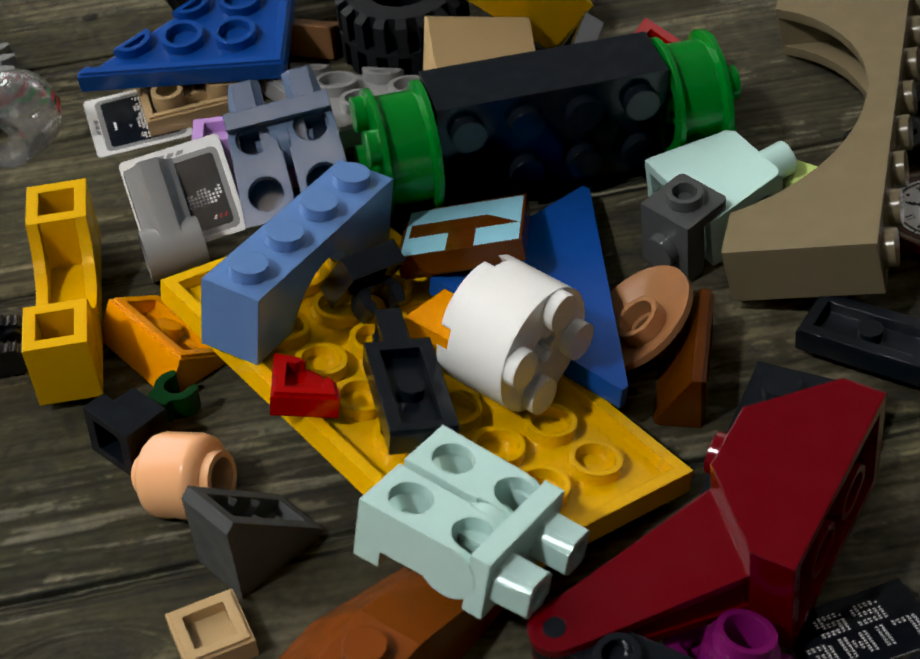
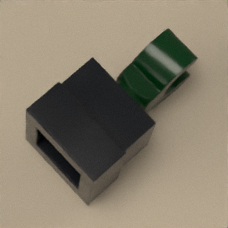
M171 370L162 374L155 381L154 389L149 392L148 396L134 387L115 400H112L105 394H101L83 407L92 449L131 476L135 459L139 456L142 447L153 435L170 431L168 422L174 419L189 417L200 409L201 401L198 385L193 384L185 391L179 393L176 371Z

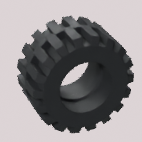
M335 0L344 59L348 65H353V70L362 75V66L399 68L404 70V76L419 75L418 71H423L424 16H470L469 1Z

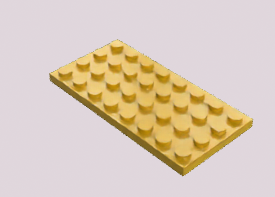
M390 227L389 240L394 239L399 248L402 236ZM226 257L160 280L161 301L201 340V278ZM328 258L316 272L305 292L293 332L259 365L211 346L209 347L269 405L274 354L299 357L307 361V369L326 379V376L331 378L336 383L340 394L339 418L281 417L364 495L399 463L404 466L405 458L410 453L388 454L363 367V343L372 342V335L375 333V317L367 323H361L352 312L351 301L333 309L331 308L320 286L339 261ZM399 269L392 278L400 283L405 293V300L399 306L403 318L433 297L429 294L430 276L405 280V278L401 279ZM371 295L378 309H387L381 298ZM442 371L459 422L460 435L528 473L540 485L546 480L565 490L560 514L590 531L587 544L690 490L694 470L608 401L565 375H562L557 382V391L550 406L542 414L534 415L527 410L521 412L511 411ZM539 560L535 563L541 568L547 566Z

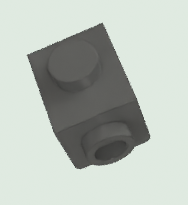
M679 174L641 203L642 257L653 266L668 265L676 267L688 277L690 282L695 280L704 272V226L726 210V196L686 174Z

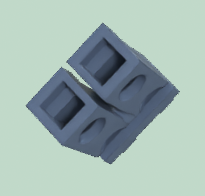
M306 65L282 73L281 78L287 99L271 103H264L258 80L249 79L227 86L229 113L222 114L228 135L245 227L250 236L296 198L289 169L295 168L300 192H303L339 160L347 162L327 89L321 90L311 66Z

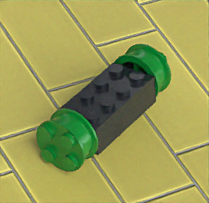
M703 28L693 30L687 40L667 44L658 37L649 38L646 32L643 31L418 71L419 80H410L405 91L374 96L369 88H364L359 91V96L349 98L353 128L356 133L360 132L362 144L353 146L354 162L365 165L371 171L393 178L391 218L394 216L395 208L428 202L431 208H439L645 169V160L725 130L736 131L734 100L740 98L741 80L737 68L733 64H726L714 34Z

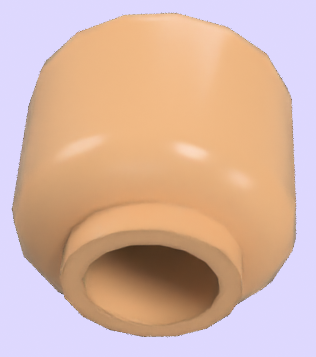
M165 431L153 435L142 447L139 456L135 459L132 466L131 481L140 504L151 516L162 519L187 520L181 499L187 486L235 490L237 467L234 458L227 452V449L217 437L203 432Z

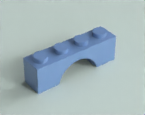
M339 160L202 277V343L259 365L293 332L305 292L316 272L328 258L340 261L341 258L389 240L393 178L371 171L363 164Z

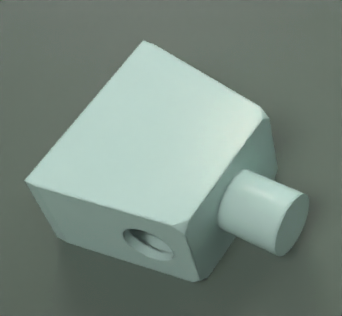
M725 130L645 160L648 197L679 174H686L726 196V210L704 226V258L712 266L723 261L721 250L729 214L782 191V179L795 173L798 167L792 149L785 142L778 141L758 151L736 131Z

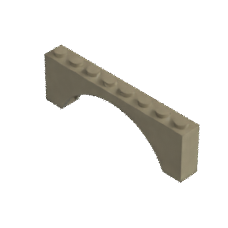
M777 0L776 14L784 54L813 61L836 71L860 90L865 97V103L857 123L847 138L816 169L777 194L729 214L721 255L732 301L885 294L889 267H898L900 264L898 229L894 228V226H904L905 204L902 188L909 186L907 151L913 150L911 115H917V90L915 82L920 81V0Z

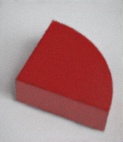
M274 354L270 415L339 418L340 394L336 383L331 378L326 376V379L307 369V361L299 357Z

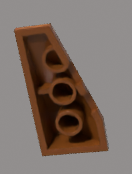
M405 566L313 621L278 659H462L502 612L504 607L496 603L479 620L461 609L463 599H451L441 595L428 584L422 575Z

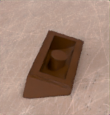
M700 289L693 297L692 307L685 324L672 342L661 352L653 421L657 425L701 428V424H705L713 337L714 294H711V289Z

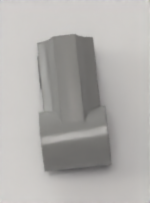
M155 157L137 162L132 168L123 171L126 186L141 229L138 232V237L152 282H159L161 279L211 262L196 215L191 216L173 159Z

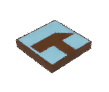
M527 193L409 212L399 247L406 260L399 268L401 279L409 280L473 270L484 261L496 266L502 262L498 255L508 254L522 262L526 260L531 214Z

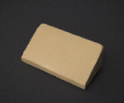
M424 16L423 71L535 51L529 17Z

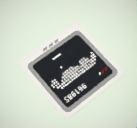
M136 89L89 100L83 104L96 153L100 158L192 135V127L151 137Z
M210 134L122 162L119 165L139 231L141 229L126 186L123 171L132 168L137 162L155 157L173 159L191 216L196 215L205 242L246 229L240 198L217 134Z

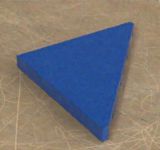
M189 0L172 12L173 19L151 33L146 28L113 50L114 57L99 67L90 68L87 66L80 70L77 79L81 91L89 92L281 78V74L288 70L296 0Z
M581 186L530 216L526 260H523V262L571 286L582 295L585 306L584 320L593 325V338L589 348L581 358L577 360L571 359L563 375L620 408L626 403L628 381L591 192L589 188ZM472 270L430 276L429 294L435 296L443 289L455 293Z

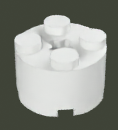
M508 254L498 255L502 260L501 263L493 266L484 261L475 267L463 280L451 298L441 325L451 330L448 346L445 349L437 344V361L445 374L514 412L527 410L534 415H539L552 403L557 391V382L567 369L571 359L577 360L581 358L589 348L593 338L594 327L591 323L584 320L585 306L579 291Z

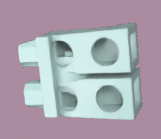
M442 425L405 458L404 466L399 463L359 499L353 553L377 567L388 557L422 575L428 584L441 595L451 599H463L461 609L479 620L496 603L528 620L543 604L545 597L549 593L552 573L535 563L539 560L556 571L569 576L585 556L590 531L560 514L565 490L546 480L540 485L528 473Z

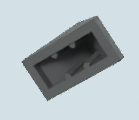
M187 486L181 498L199 562L227 586L233 588V591L243 599L318 541L323 531L321 526L280 494Z

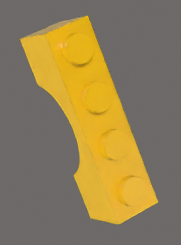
M86 178L26 187L25 227L31 250L36 288V306L24 307L22 316L21 352L40 406L98 397L104 394L101 230Z

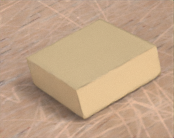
M233 588L164 614L181 659H252L259 656L256 640Z

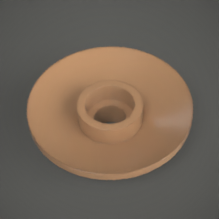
M668 265L646 268L628 277L610 292L625 371L635 369L657 356L672 342L685 324L693 303V287L688 277L680 269Z

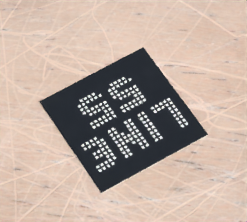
M897 578L814 607L792 651L797 659H894L920 649V604L900 579Z

